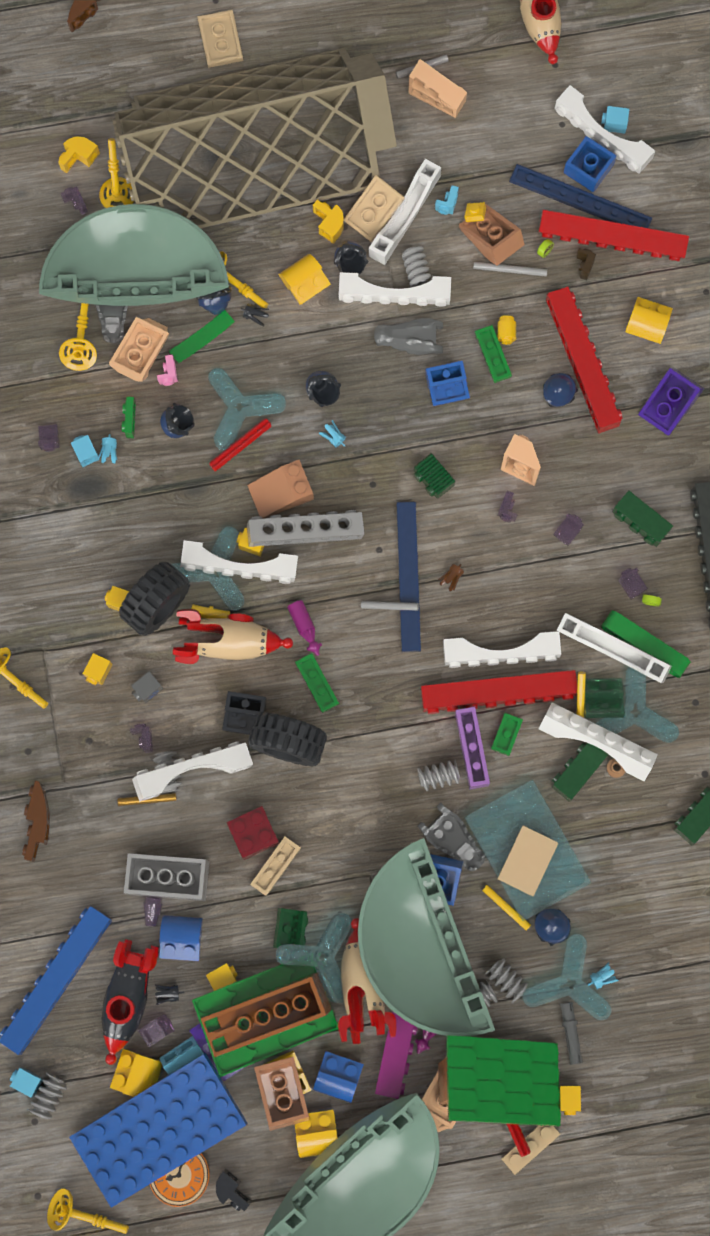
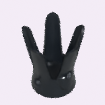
M247 304L245 309L241 308L244 311L243 318L251 319L264 327V323L255 318L254 315L268 318L269 315L257 309L269 310V308H259L252 304Z
M155 984V989L161 991L155 993V996L159 997L156 999L158 1002L156 1005L168 1001H179V994L185 992H179L178 985L164 986Z

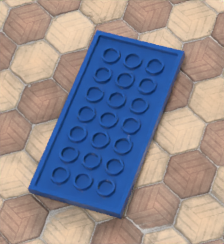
M204 1053L74 1133L69 1138L112 1208L243 1128L248 1123L208 1056Z

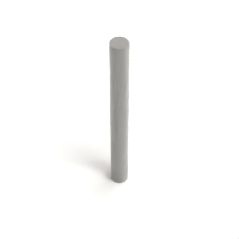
M474 262L473 269L547 277V269L503 264L496 266L493 263Z

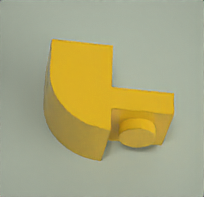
M72 137L64 142L63 145L66 152L60 155L58 163L61 170L65 173L71 169L77 160L90 167L100 154L98 145L85 137Z
M316 200L313 204V213L323 219L322 223L318 226L319 234L334 244L343 232V212L337 204L331 210L327 203H321L319 200Z

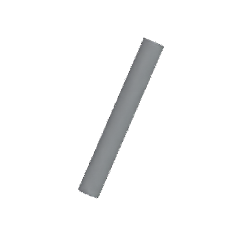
M443 55L425 63L434 67L449 60L447 55ZM416 65L395 72L397 79L410 75Z
M362 601L361 608L418 611L419 603Z

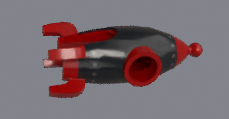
M125 939L124 942L119 941L116 947L113 962L117 967L105 992L101 1017L103 1036L109 1050L105 1061L109 1065L116 1063V1053L124 1048L140 1025L147 1003L149 971L153 970L157 963L159 950L157 946L151 945V948H146L144 954L130 951L132 940Z

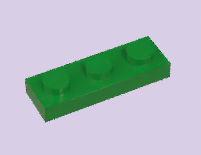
M493 325L476 330L475 336L493 382L497 383L511 378V371Z
M311 653L296 661L295 664L321 712L324 713L339 705L313 654Z

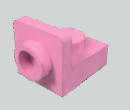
M173 355L165 356L166 362L163 363L165 374L157 375L160 385L170 386L174 382H178Z

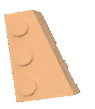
M419 59L409 76L408 94L454 118L457 117L467 98V92L462 87L457 86L421 59Z

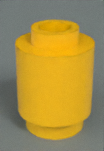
M501 316L498 321V341L504 345H510L516 340V321H514L513 316Z

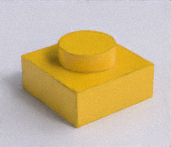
M485 202L467 203L465 211L466 222L484 221L486 212Z

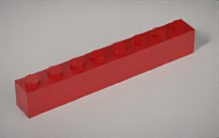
M548 210L542 211L538 232L542 234L543 238L552 239L553 236L560 237L561 241L571 242V239L578 240V244L589 245V242L596 243V247L607 249V246L615 247L614 250L621 252L630 249L633 250V254L643 255L646 252L651 253V257L662 258V255L669 256V260L677 262L685 258L689 241L688 235Z
M569 287L547 293V305L598 434L619 427L623 419L622 413L615 406L616 399L614 393L609 391L608 378L601 371V360L596 358L594 353L596 352L595 345L588 338L589 330L582 323V312L575 305L576 298L574 293L570 292Z
M576 670L421 686L423 712L428 711V714H437L439 710L447 709V712H455L458 708L475 707V709H478V706L495 708L497 704L514 706L516 702L533 704L536 703L535 700L553 702L555 698L572 700L574 696H577Z

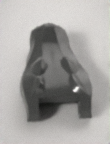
M95 305L102 327L103 339L110 343L122 341L128 306Z
M422 318L393 325H378L374 331V339L377 346H392L393 349L406 351L408 354H442L443 346L436 345V329H443V322Z
M439 803L436 807L441 814L428 827L423 822H420L417 827L421 830L427 841L436 849L455 860L464 861L463 866L467 870H477L484 863L485 855L475 845L464 822L442 803Z

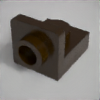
M579 248L576 258L582 260L578 270L581 271L580 278L587 281L595 262L596 254L586 248Z

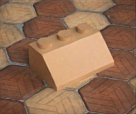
M514 434L504 453L501 470L535 486L541 467L533 444L526 436Z

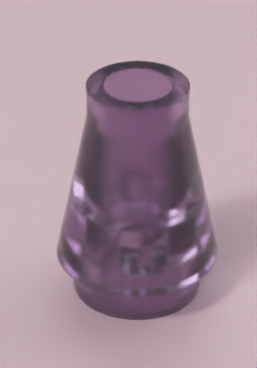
M146 897L145 902H143L145 925L155 927L157 926L163 903H161V898Z

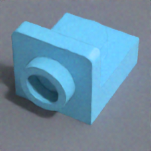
M451 185L450 192H446L444 201L436 200L435 210L444 215L453 214L459 187Z

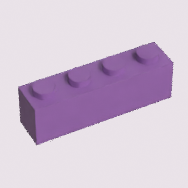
M471 707L456 710L455 717L469 790L487 787L490 781L476 709Z

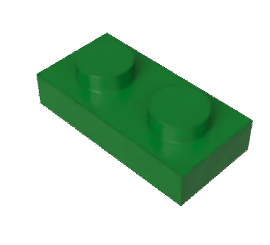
M126 397V403H123L122 407L123 414H125V421H122V432H125L126 438H134L136 401L134 397Z
M504 713L491 750L510 756L523 719Z

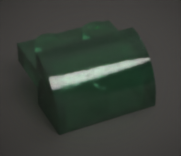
M586 678L585 718H625L622 678Z

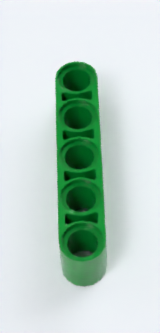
M611 610L601 625V628L613 637L671 665L669 673L677 678H681L691 663L687 657L616 611Z

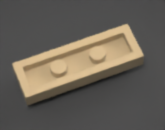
M284 837L250 885L267 896L301 847L287 837Z
M538 1125L525 1137L531 1151L529 1155L521 1157L515 1146L501 1159L513 1174L516 1175L554 1141L560 1133L554 1126Z

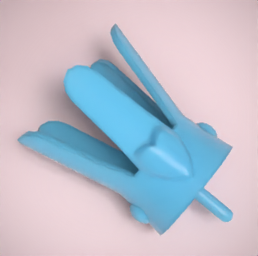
M333 420V425H325L326 430L331 436L325 432H319L321 436L328 439L335 447H338L340 444L345 447L343 441L346 436L339 431Z
M109 434V437L102 438V448L98 459L102 454L101 462L104 463L106 457H109L111 453L112 463L115 464L117 460V440L110 438L111 435Z
M609 962L597 973L590 975L592 982L588 986L594 984L596 989L602 988L603 985L619 981L615 976H612L615 972L610 970Z

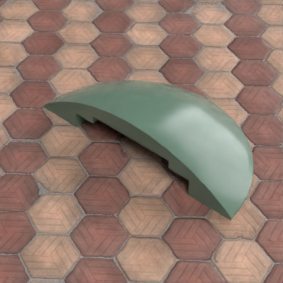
M128 204L94 212L76 222L62 234L51 248L43 265L39 283V294L85 304L139 306L192 299L229 287L225 264L218 249L208 235L196 224L168 209L150 205Z
M422 838L411 843L390 858L377 873L367 890L362 903L358 925V944L364 970L371 985L383 1002L402 1019L418 1028L446 1036H474L494 1031V1025L449 909L425 839Z
M417 1093L410 1094L377 1109L331 1143L312 1162L287 1193L263 1235L392 1236L415 1215L426 1199L433 1185L439 1162V1138L436 1125L430 1111Z

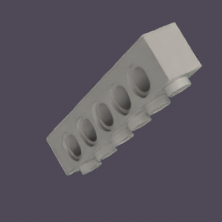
M349 510L338 514V512L332 511L327 512L326 515L309 513L308 516L291 514L289 517L273 515L266 519H263L261 516L252 517L247 522L249 547L362 539L364 536L362 512L356 513V510ZM338 522H344L347 528H341ZM302 524L308 525L309 528H310V530H309V531H304V530H302L301 525H302ZM319 524H327L328 529L323 530ZM282 526H289L291 532H284ZM263 527L271 528L272 533H265Z

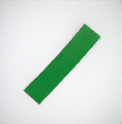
M224 310L199 331L169 350V353L180 363L215 339L235 321Z

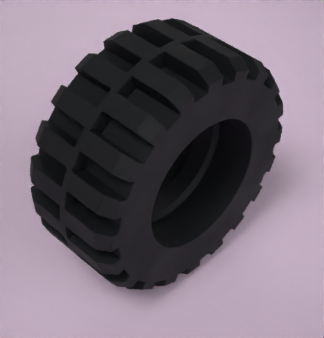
M168 562L156 564L128 592L119 609L120 618L138 634L144 636L152 634L173 615L174 611L185 599L190 588L189 579Z
M260 712L255 717L248 743L252 749L286 762L313 767L320 763L327 736L322 729L304 721L275 713Z

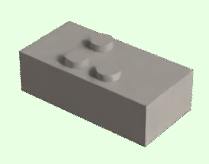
M128 854L124 893L135 896L206 901L210 862L206 859Z

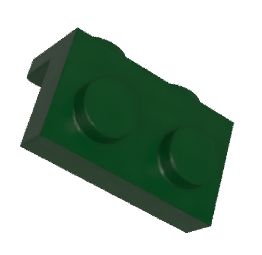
M278 908L273 948L293 951L303 950L306 943V937L304 936L305 928L308 925L307 911Z

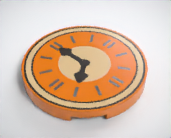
M200 1153L151 1183V1190L160 1201L174 1207L190 1205L203 1195L208 1186L210 1178L209 1165L203 1154Z

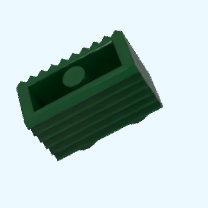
M432 453L414 466L413 471L415 473L413 475L415 479L427 486L425 490L431 497L435 496L439 499L455 486V480Z

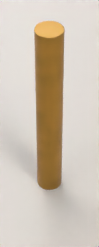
M176 793L160 794L157 797L139 802L138 796L118 798L117 801L118 806L177 801Z

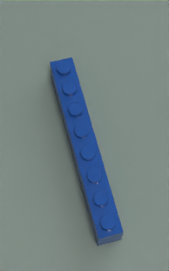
M90 906L89 909L85 908L79 917L81 921L70 929L68 933L70 937L66 942L63 941L57 949L59 953L56 958L50 959L45 967L47 969L45 974L37 978L34 983L36 987L32 993L28 992L24 997L22 1008L20 1010L17 1009L11 1017L13 1021L9 1027L5 1026L1 1031L0 1043L17 1055L23 1054L112 922L110 918L94 907Z

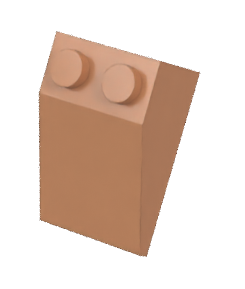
M487 204L484 221L466 222L464 220L458 225L460 230L484 257L496 266L525 245L521 229Z
M300 460L281 466L247 485L259 516L263 519L314 500L312 489Z
M294 1057L254 1067L270 1131L309 1120Z

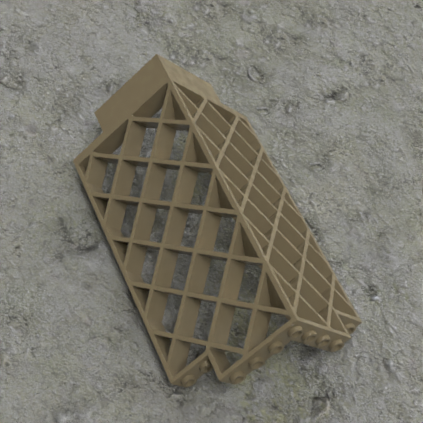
M345 48L133 96L135 102L131 103L132 108L114 112L115 119H112L118 148L123 150V154L120 155L122 165L127 166L128 172H125L127 184L131 183L132 190H129L131 201L142 205L155 203L156 207L164 208L162 201L165 198L184 209L181 216L187 219L191 215L196 216L197 219L190 221L199 228L316 202V200L321 201L364 191L375 175L380 177L376 151L397 147L386 79L382 69L372 53L350 58ZM352 88L356 94L360 119L339 107ZM307 97L313 98L327 107L314 129L294 117ZM261 108H267L282 118L269 139L249 128ZM335 113L354 124L340 146L321 134ZM216 118L224 120L237 129L224 150L204 138ZM290 123L309 135L296 156L277 145V142ZM170 128H174L192 139L179 160L158 148ZM361 130L368 162L361 160L348 151ZM244 134L264 145L251 166L231 155ZM125 138L147 150L134 171L131 169ZM317 140L335 151L322 172L303 161ZM199 144L219 156L207 176L186 165ZM271 151L291 162L278 183L259 172ZM153 155L174 166L162 187L141 175ZM345 157L361 167V170L352 183L341 185L330 178L342 158ZM226 161L246 172L234 193L214 182ZM299 167L317 178L309 192L297 195L286 188V185ZM181 172L202 183L189 203L169 192ZM253 178L258 179L273 189L262 204L253 205L241 198ZM135 182L140 183L154 193L138 196ZM325 183L331 187L327 189H322ZM209 188L229 199L219 214L208 215L196 208ZM280 194L287 197L284 199L277 200ZM236 204L242 207L241 209L233 210Z

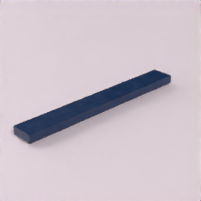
M516 164L509 181L609 222L649 228L652 217L519 164Z
M397 502L400 602L419 603L416 502ZM420 609L418 611L400 610L402 652H421Z

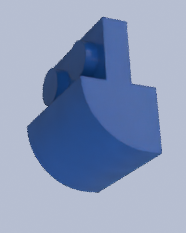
M463 361L426 368L427 386L433 406L470 398Z
M163 915L159 938V958L199 961L203 918Z
M325 1051L313 1090L351 1103L364 1064Z

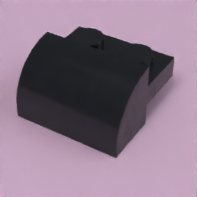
M228 691L222 731L250 735L256 715L260 712H266L267 698Z
M225 1169L216 1182L217 1197L222 1204L229 1198L231 1200L230 1204L236 1210L240 1211L242 1209L245 1211L252 1201L237 1189L241 1181Z

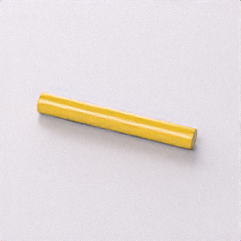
M578 672L576 714L584 718L586 673Z
M488 885L485 886L482 891L522 928L527 930L531 926L527 920Z

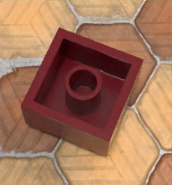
M263 806L226 822L243 860L279 844Z

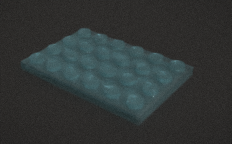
M533 780L464 817L497 877L508 858L522 826L558 842L557 848L533 897L500 881L522 921L591 884L590 879Z

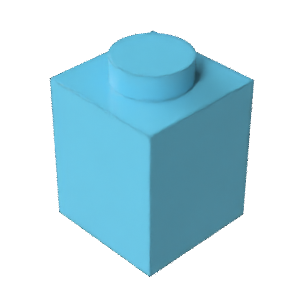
M608 106L606 113H602L601 124H604V129L608 132L625 134L628 125L629 109Z
M88 435L78 436L71 442L82 467L100 460Z
M19 1068V1070L13 1072L10 1081H12L10 1087L32 1098L35 1097L34 1095L37 1093L43 1078L25 1068Z

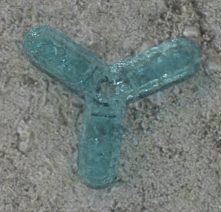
M215 368L209 373L211 386L228 407L214 436L215 445L221 450H225L233 444L245 417L277 414L284 411L286 407L285 398L281 394L243 396L223 369ZM237 403H241L242 406H247L243 407L241 411H238L237 408H234L237 407Z
M225 527L220 532L211 553L229 561L237 545L238 531L234 527ZM181 563L171 564L187 577L189 582L209 581L229 609L239 610L243 607L244 597L230 576L217 572L219 576L217 578L215 574L204 573L200 569H195V571L184 570V567H180Z
M629 667L625 675V707L599 720L595 724L615 734L635 724L663 742H674L679 736L678 727L646 707V675ZM634 703H637V711L641 713L637 715V718L630 714V711L634 709Z
M343 913L334 915L316 946L284 944L276 950V959L280 964L315 967L326 994L333 1003L344 1002L341 972L334 957L351 929V918ZM321 954H325L323 960H319Z
M574 934L568 938L560 977L526 989L523 993V1001L527 1006L537 1007L569 996L595 1019L602 1021L609 1018L611 1015L609 1003L581 980L587 948V941L582 935ZM568 978L576 983L573 985L574 989L572 990L569 987L560 988L561 985L567 983Z

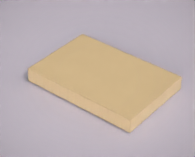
M233 10L197 16L208 68L243 61Z
M375 175L346 215L344 221L370 242H373L377 234L385 227L404 201L405 197L379 176Z
M522 826L497 880L533 897L557 848L558 842Z

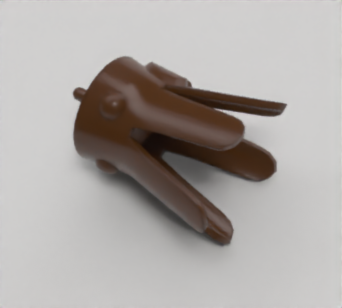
M452 564L450 569L438 579H442L440 582L441 586L451 582L450 592L452 590L455 591L459 578L464 574V571L460 568L462 564L459 566Z

